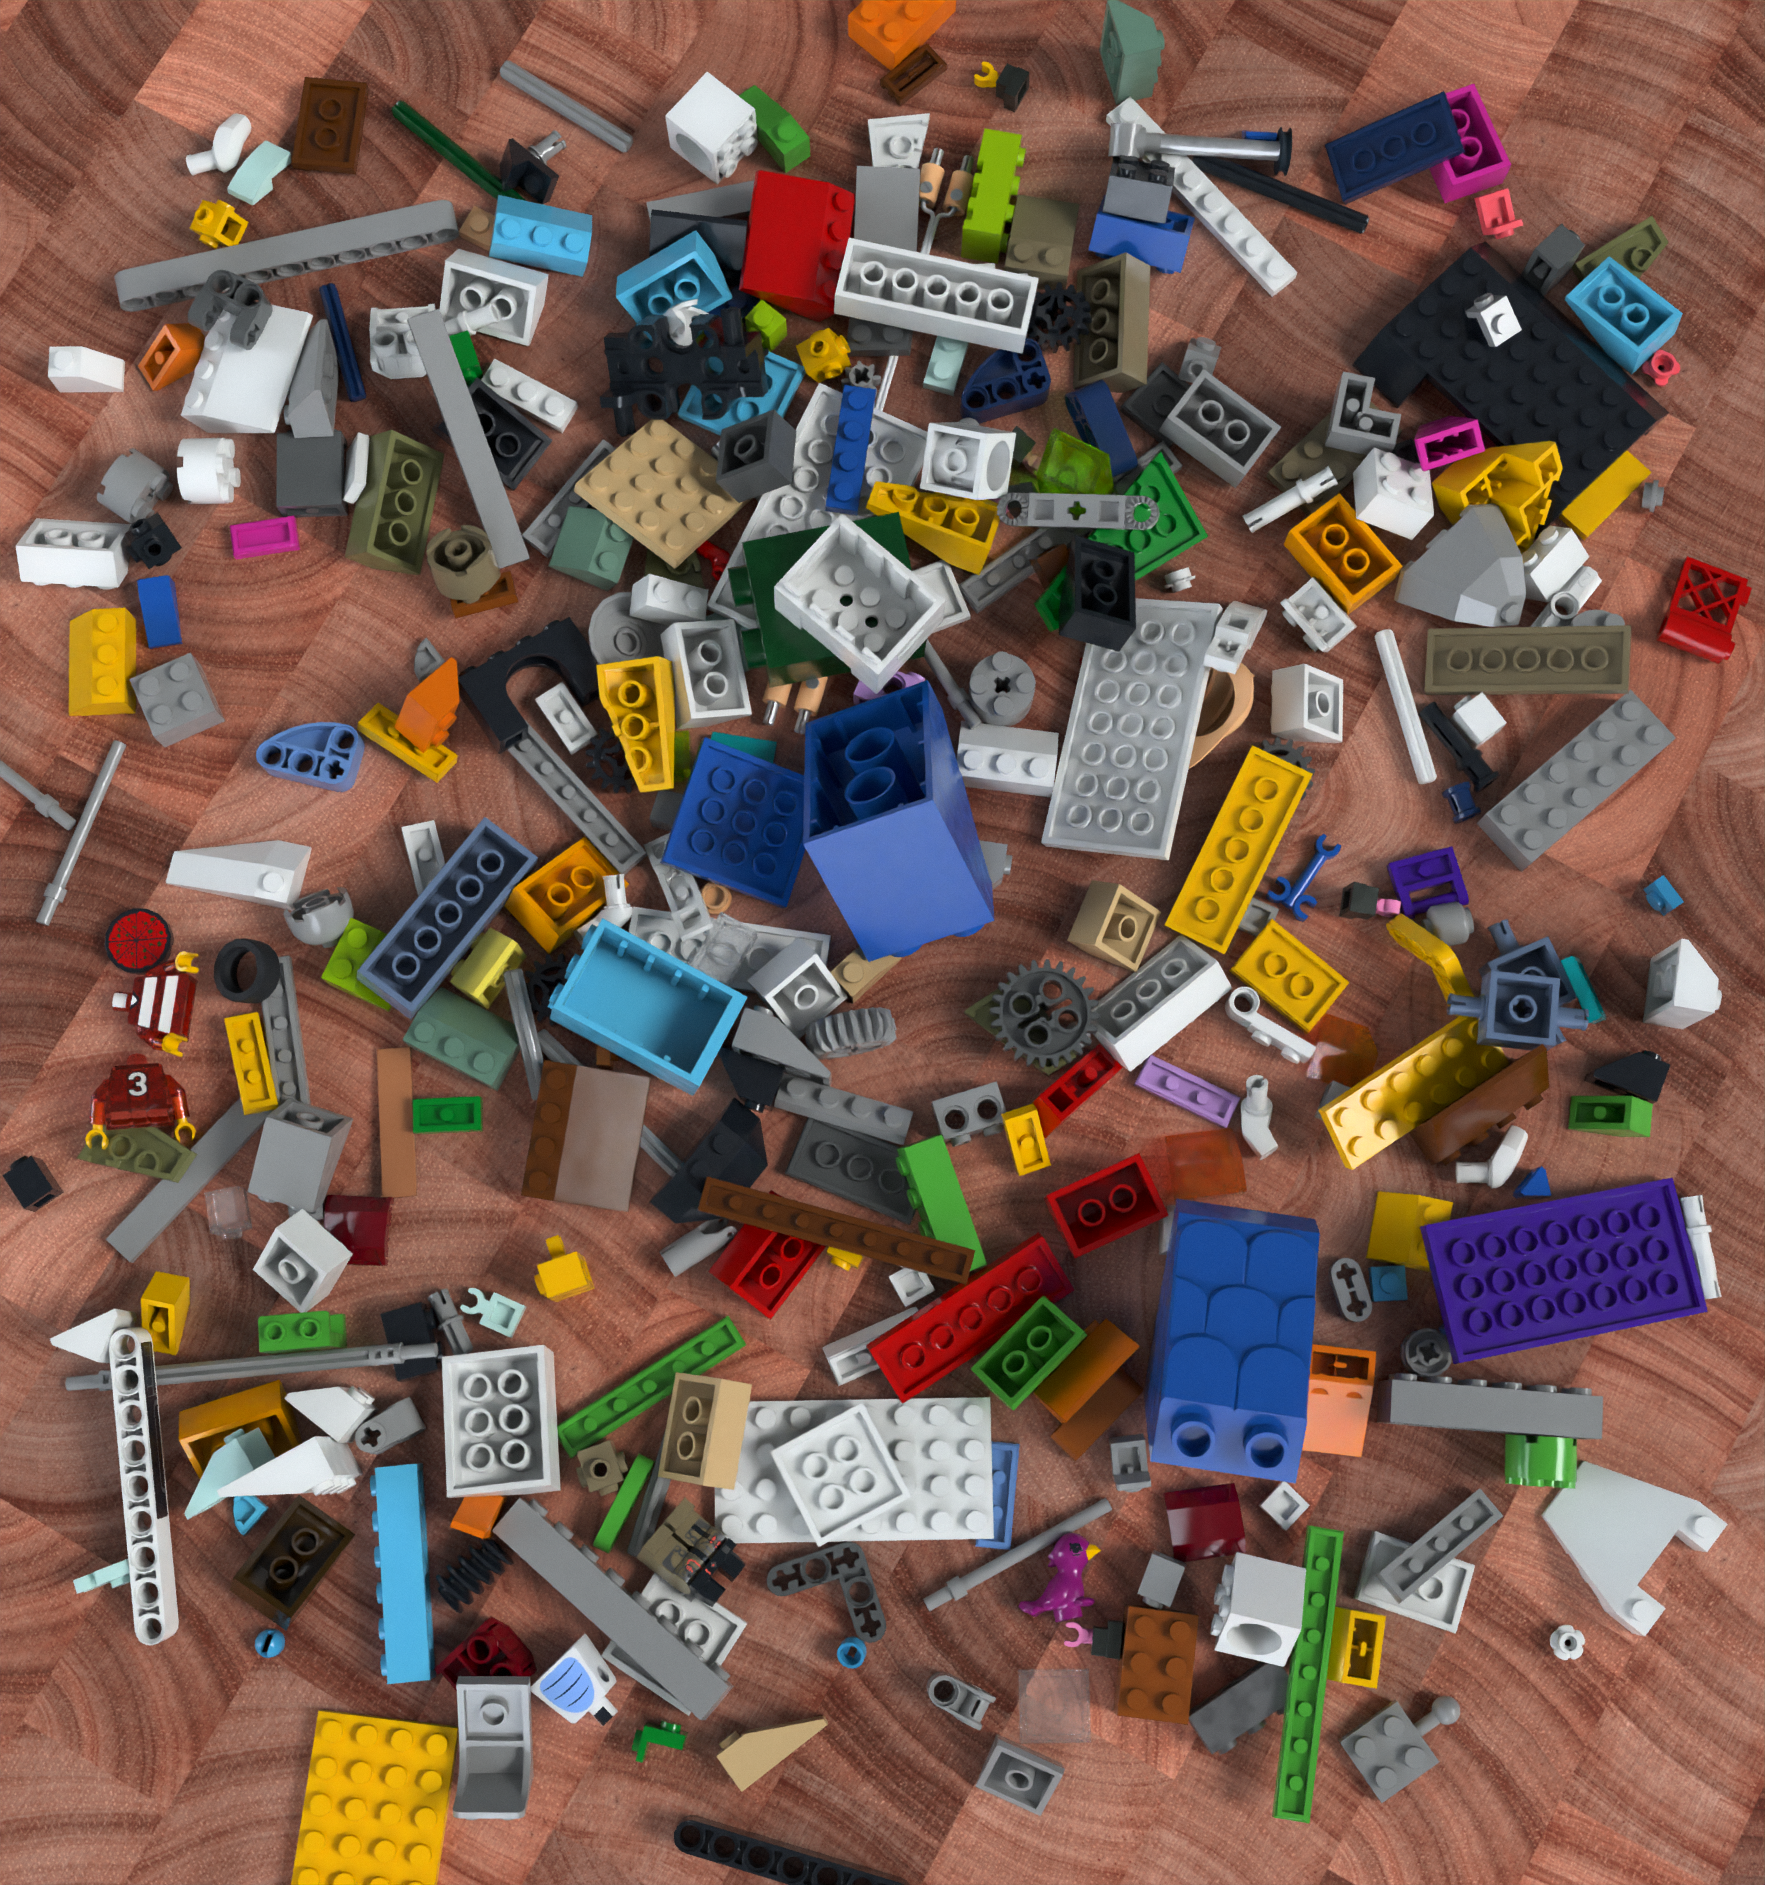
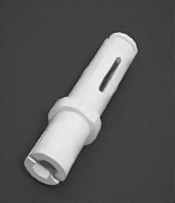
M1329 466L1304 481L1302 479L1296 481V486L1253 511L1242 515L1252 534L1306 502L1307 504L1313 502L1314 497L1332 486L1338 485Z
M1703 1196L1680 1198L1685 1227L1704 1298L1722 1297L1709 1238V1232H1712L1711 1225H1707Z

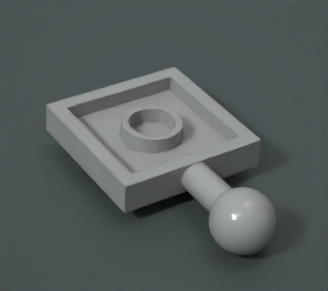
M1440 1696L1433 1702L1432 1711L1413 1724L1399 1703L1394 1700L1338 1741L1377 1798L1383 1803L1439 1763L1422 1736L1440 1723L1444 1725L1455 1723L1460 1716V1706L1454 1698Z

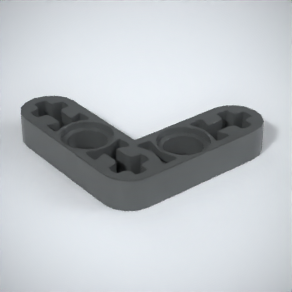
M851 1541L843 1542L780 1563L769 1571L767 1586L777 1596H788L839 1578L858 1637L865 1642L872 1643L880 1640L885 1634L886 1620L864 1551L857 1543ZM847 1547L850 1548L851 1552H858L859 1558L854 1560V1567L849 1568L847 1563L836 1565L839 1573L831 1574V1563L825 1555L826 1553L833 1552V1559L844 1555L843 1549ZM817 1558L825 1563L826 1572L823 1577L813 1579L807 1575L806 1564L809 1560ZM800 1563V1573L806 1584L799 1586L797 1578L788 1582V1589L782 1590L780 1585L774 1586L773 1580L777 1578L778 1570H783L784 1574L788 1575L796 1572L792 1565ZM858 1581L865 1582L870 1588V1595L863 1602L854 1601L849 1592L852 1584ZM872 1602L875 1603L877 1609H870L869 1612L873 1621L879 1620L881 1626L876 1628V1635L870 1636L868 1631L862 1632L860 1626L865 1624L863 1612L856 1616L854 1608H865Z

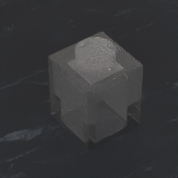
M234 1186L204 1193L210 1233L218 1236L222 1235V1240L242 1237V1231L252 1229L245 1188Z

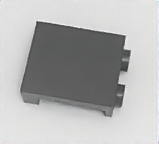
M292 429L288 430L287 433H277L276 507L283 517L348 516V503L343 501L344 449H347V441L342 431L334 429V436L294 438Z

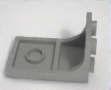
M458 1676L456 1689L459 1731V1776L453 1805V1816L467 1820H513L522 1818L526 1813L534 1777L530 1677Z

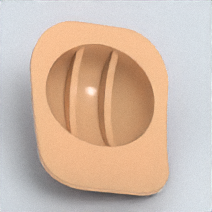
M1240 663L1236 674L1220 672L1210 667L1189 768L1195 766L1223 738L1239 728L1249 715L1254 699L1253 677L1255 675L1243 663Z

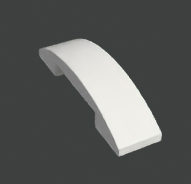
M668 833L644 844V847L671 909V915L682 941L712 928L713 923L694 875L660 863L670 835Z

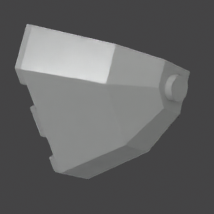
M1468 505L1459 514L1461 519L1448 531L1443 529L1425 546L1427 551L1415 563L1410 560L1401 569L1394 600L1456 622L1489 627L1518 625L1526 598L1522 554L1498 505Z

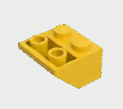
M1335 1606L1327 1671L1328 1680L1377 1689L1386 1616Z

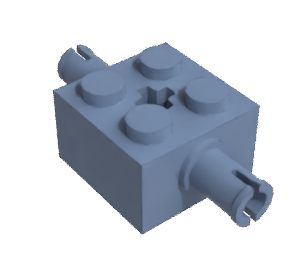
M1508 919L1487 928L1501 955L1498 956L1499 958L1487 962L1478 969L1481 977L1492 970L1560 978L1558 1007H1562L1577 998L1548 936L1529 945L1519 946L1508 923ZM1517 1006L1513 1007V1011L1517 1013L1518 1017H1522L1523 1012H1519ZM1559 1027L1556 1030L1555 1046L1566 1041Z
M1491 970L1482 977L1481 995L1479 997L1450 993L1447 1004L1450 1005V1007H1447V1015L1477 1017L1479 1021L1477 1044L1533 1050L1543 1044L1548 1051L1555 1047L1557 1027L1586 1031L1589 1020H1584L1585 1017H1589L1588 1009L1558 1007L1560 978ZM1517 1006L1518 1011L1523 1012V1016L1519 1018L1517 1013L1513 1011V1007Z

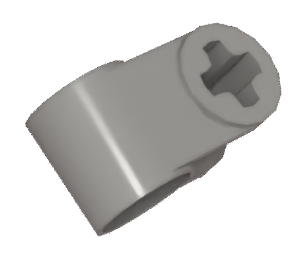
M408 1397L391 1405L383 1413L358 1427L355 1441L360 1450L378 1455L420 1434L426 1429V1426L411 1398ZM371 1430L381 1433L377 1438L378 1444L376 1446L366 1442L370 1439L369 1432Z
M944 1671L933 1674L928 1679L926 1686L927 1694L932 1703L977 1730H981L983 1726L981 1720L989 1704L994 1703L996 1697L971 1683H966ZM943 1680L949 1681L953 1687L950 1696L945 1699L937 1698L934 1695L935 1685Z

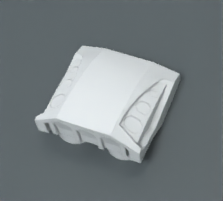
M428 304V306L394 309L371 308L369 331L370 362L373 371L390 379L416 378L426 375L407 319L436 310L435 304Z

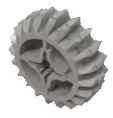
M882 1007L862 1008L830 1015L812 1022L805 1029L808 1049L817 1059L821 1060L840 1059L874 1051L890 1045L897 1039L895 1032L897 1029L891 1011Z

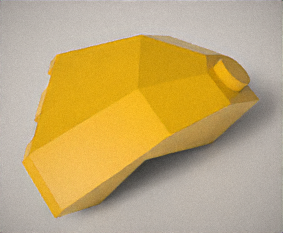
M1553 441L1492 447L1485 449L1484 452L1454 462L1432 482V486L1440 509L1453 526L1461 519L1459 514L1468 505H1498L1522 554L1533 544L1538 525L1545 524L1552 500L1547 499L1552 482L1554 480L1559 481L1563 467L1556 442Z

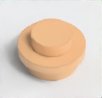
M709 882L701 888L700 892L709 914L719 915L730 907L732 895L729 888L713 882Z

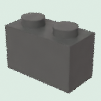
M1561 223L1534 249L1521 275L1545 296L1569 273L1585 244L1581 242L1580 237L1574 231L1568 230Z

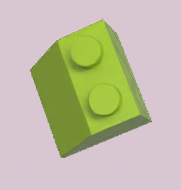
M350 918L321 978L330 986L386 1011H390L392 1006L357 980V970L387 934Z

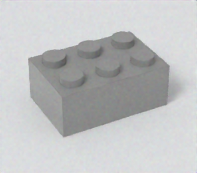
M1203 369L1168 415L1159 432L1236 488L1280 430L1281 426Z

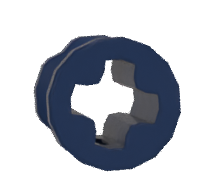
M1469 781L1452 786L1441 793L1443 798L1448 799L1454 813L1453 821L1455 824L1472 819L1482 812L1480 807H1476L1471 796Z

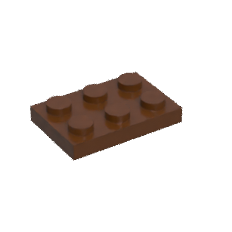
M305 77L291 162L294 169L356 175L369 87L366 82Z

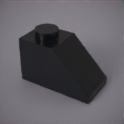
M721 1047L718 1054L739 1099L745 1102L744 1107L758 1113H763L764 1109L772 1111L785 1073L784 1068Z
M1643 1050L1586 1074L1584 1081L1618 1095L1634 1096L1653 1104L1658 1101L1670 1064L1661 1061L1662 1057L1660 1055Z

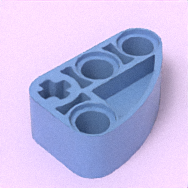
M335 722L309 723L287 729L267 739L257 748L256 758L266 772L274 777L335 792H345L352 788L356 781L365 744L358 732L350 725ZM348 737L354 738L352 746L346 749L340 748L342 740ZM281 753V758L277 763L268 764V759L272 754ZM304 761H313L310 770L299 772V767ZM339 769H342L344 772L342 776L337 775V778L334 779L332 777L333 772L338 773Z

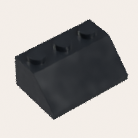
M652 209L649 257L696 230L714 253L727 285L735 286L740 283L748 223L745 220Z

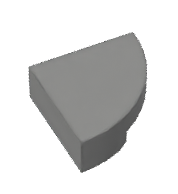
M427 637L418 646L414 660V671L420 683L445 663V660Z

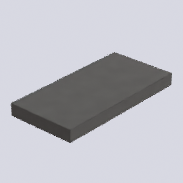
M810 1117L807 1118L785 1175L907 1225H911L917 1210L912 1208L907 1196V1190L910 1189L907 1177H902L897 1168L896 1157H899L897 1149L900 1147L867 1134Z

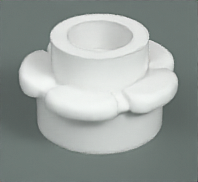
M1189 567L1164 575L1167 583L1164 587L1166 589L1171 587L1173 593L1192 587L1190 580L1195 579V575H1191Z
M1561 1625L1551 1634L1550 1645L1554 1650V1654L1559 1659L1568 1660V1658L1575 1660L1582 1655V1645L1585 1644V1639L1580 1630H1575L1571 1625ZM1567 1639L1571 1641L1570 1646L1565 1645Z

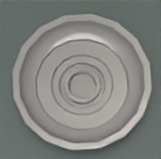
M618 592L602 600L592 613L588 629L591 652L598 665L655 656L664 658L660 634L670 626L629 616L632 592Z

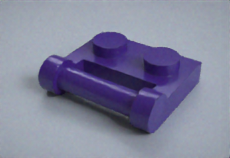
M1452 846L1394 861L1386 866L1398 901H1401L1400 913L1411 920L1415 918V915L1427 912L1433 905L1453 901L1459 902L1462 906L1469 904L1467 890ZM1447 883L1451 885L1452 892L1412 902L1409 895L1413 892Z

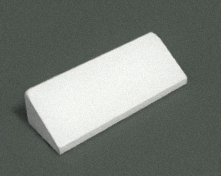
M912 1307L824 1346L823 1351L838 1386L879 1369L880 1367L866 1345L918 1311L917 1307Z

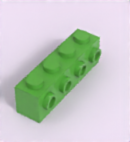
M933 1135L898 1148L899 1157H896L897 1168L902 1177H907L910 1189L907 1190L909 1202L913 1209H918L921 1222H918L920 1234L975 1250L970 1271L987 1265L943 1136Z

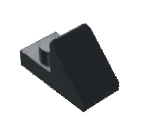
M513 138L509 139L499 165L503 191L506 192L520 186L541 204L549 202L559 175Z

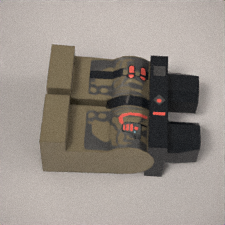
M684 1498L645 1543L637 1559L675 1589L684 1593L683 1596L690 1602L697 1597L702 1602L713 1607L726 1590L712 1578L718 1570L728 1580L733 1582L746 1564L733 1552L737 1544L730 1538L727 1539L721 1531L705 1521L693 1510L695 1506Z

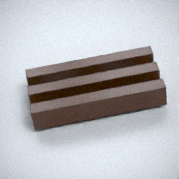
M926 43L880 79V86L883 89L886 88L888 95L891 98L894 97L896 103L902 106L947 70V64ZM927 55L930 57L919 67H916L912 71H910L908 75L901 81H899L896 85L892 84L895 80H897L900 76H902L905 72L911 69L914 65H916Z

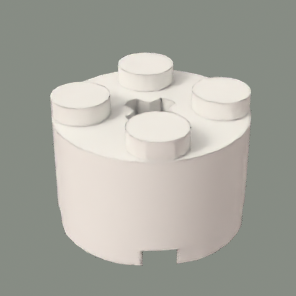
M188 438L181 440L177 457H183V467H177V478L182 498L189 500L188 504H228L233 502L234 487H240L241 475L239 468H234L235 445L232 439Z

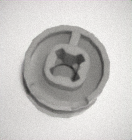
M1426 1328L1413 1331L1401 1343V1362L1408 1372L1418 1377L1440 1375L1448 1369L1452 1362L1447 1337L1436 1329Z

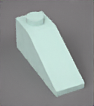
M259 1427L248 1433H245L243 1429H239L223 1439L226 1445L212 1454L184 1514L187 1520L227 1498L219 1497L218 1489L275 1459Z

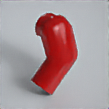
M706 540L697 548L696 553L711 561L712 576L716 581H719L731 556L728 551Z

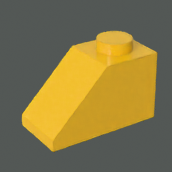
M156 1271L141 1297L142 1328L150 1333L153 1341V1351L176 1355L179 1350L190 1305L189 1277Z

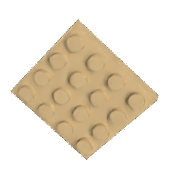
M654 419L647 422L576 482L574 488L576 494L674 569L753 499L751 498L740 503L737 502L716 483L718 461L664 420Z

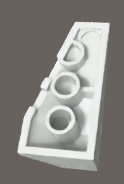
M275 840L174 851L166 884L294 911L293 903L299 899L312 848Z

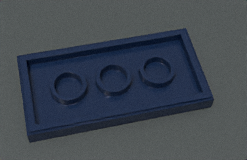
M1444 91L1325 144L1340 195L1345 205L1465 153L1447 95Z

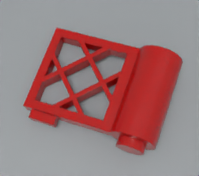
M1687 556L1683 561L1666 615L1657 632L1656 640L1716 664H1719L1723 659L1728 660L1735 647V642L1731 641V632L1740 605L1744 607L1747 605L1752 590L1751 587L1746 586L1748 579ZM1692 569L1701 573L1706 582L1694 587L1688 576L1689 570ZM1726 582L1736 586L1735 594L1725 598L1717 584ZM1710 588L1717 602L1705 606L1698 592ZM1690 595L1697 609L1690 612L1677 607L1680 598ZM1721 607L1727 618L1725 625L1713 621L1708 611Z

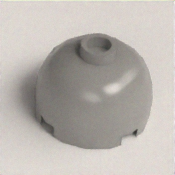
M337 887L339 893L330 894L328 889L315 892L294 902L295 910L291 913L286 909L283 915L293 935L301 942L309 945L322 944L323 948L337 945L350 918H353L354 915L352 901L346 888Z

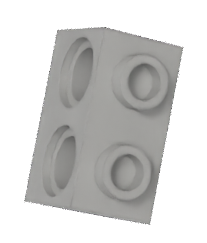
M997 1081L932 1101L931 1107L940 1135L943 1136L945 1143L951 1142L952 1147L972 1141L970 1136L983 1132L984 1136L987 1137L1004 1131L1001 1114L1006 1113V1109ZM983 1103L992 1104L996 1109V1116L992 1119L980 1117L977 1111L978 1106ZM950 1113H958L963 1117L964 1125L960 1129H951L946 1125V1116Z

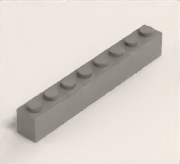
M519 1498L492 1531L699 1720H706L734 1687L728 1681L731 1675L717 1662L710 1665L701 1657L704 1650L692 1639L687 1638L684 1642L674 1633L678 1627L663 1614L659 1618L648 1609L652 1605L651 1602L641 1593L635 1591L631 1594L622 1585L626 1580L611 1567L607 1571L597 1563L600 1557L590 1547L583 1544L580 1548L573 1542L571 1538L574 1533L560 1521L553 1524L545 1516L549 1511L534 1498L530 1502Z

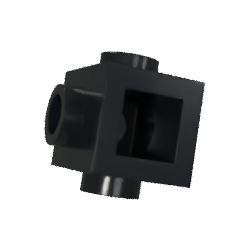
M158 512L148 519L137 520L130 526L129 531L125 533L130 542L126 549L136 563L143 560L148 569L164 565L171 559L172 554L182 548Z

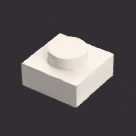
M903 1268L889 1276L905 1308L935 1291L927 1274Z
M1283 1481L1259 1504L1285 1531L1310 1506L1287 1482Z

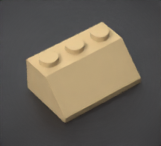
M676 1372L658 1477L734 1490L752 1384Z

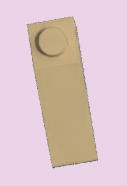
M823 1715L746 1730L740 1736L737 1731H734L719 1743L722 1750L718 1752L716 1757L742 1792L826 1727L828 1720Z

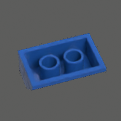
M1104 195L1097 212L1089 251L1095 252L1096 256L1104 259H1109L1126 252L1144 263L1156 267L1159 272L1166 274L1181 273L1195 217L1168 211L1166 222L1162 224L1102 213L1106 196Z

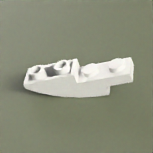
M1233 601L1227 607L1216 626L1215 635L1205 654L1203 665L1212 667L1220 672L1236 674L1247 649H1251L1268 610Z

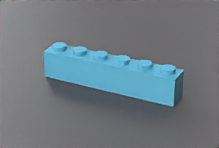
M423 1463L375 1468V1475L370 1477V1490L372 1497L376 1496L377 1510L372 1513V1525L374 1532H379V1546H375L374 1560L376 1568L381 1567V1582H377L376 1586L378 1604L383 1603V1618H379L378 1623L380 1640L385 1639L386 1654L381 1655L382 1676H387V1684L431 1680L436 1677V1671L434 1670L435 1653Z

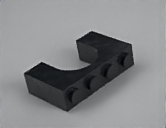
M568 617L561 622L555 620L546 625L541 633L533 637L527 635L515 644V647L506 652L503 650L491 655L486 663L477 668L476 666H471L462 671L458 677L459 696L494 748L501 754L526 740L528 736L529 726L506 691V685L513 675L530 667L550 669L562 677L581 706L584 707L599 699L596 667L598 663L591 652L589 644L571 618Z

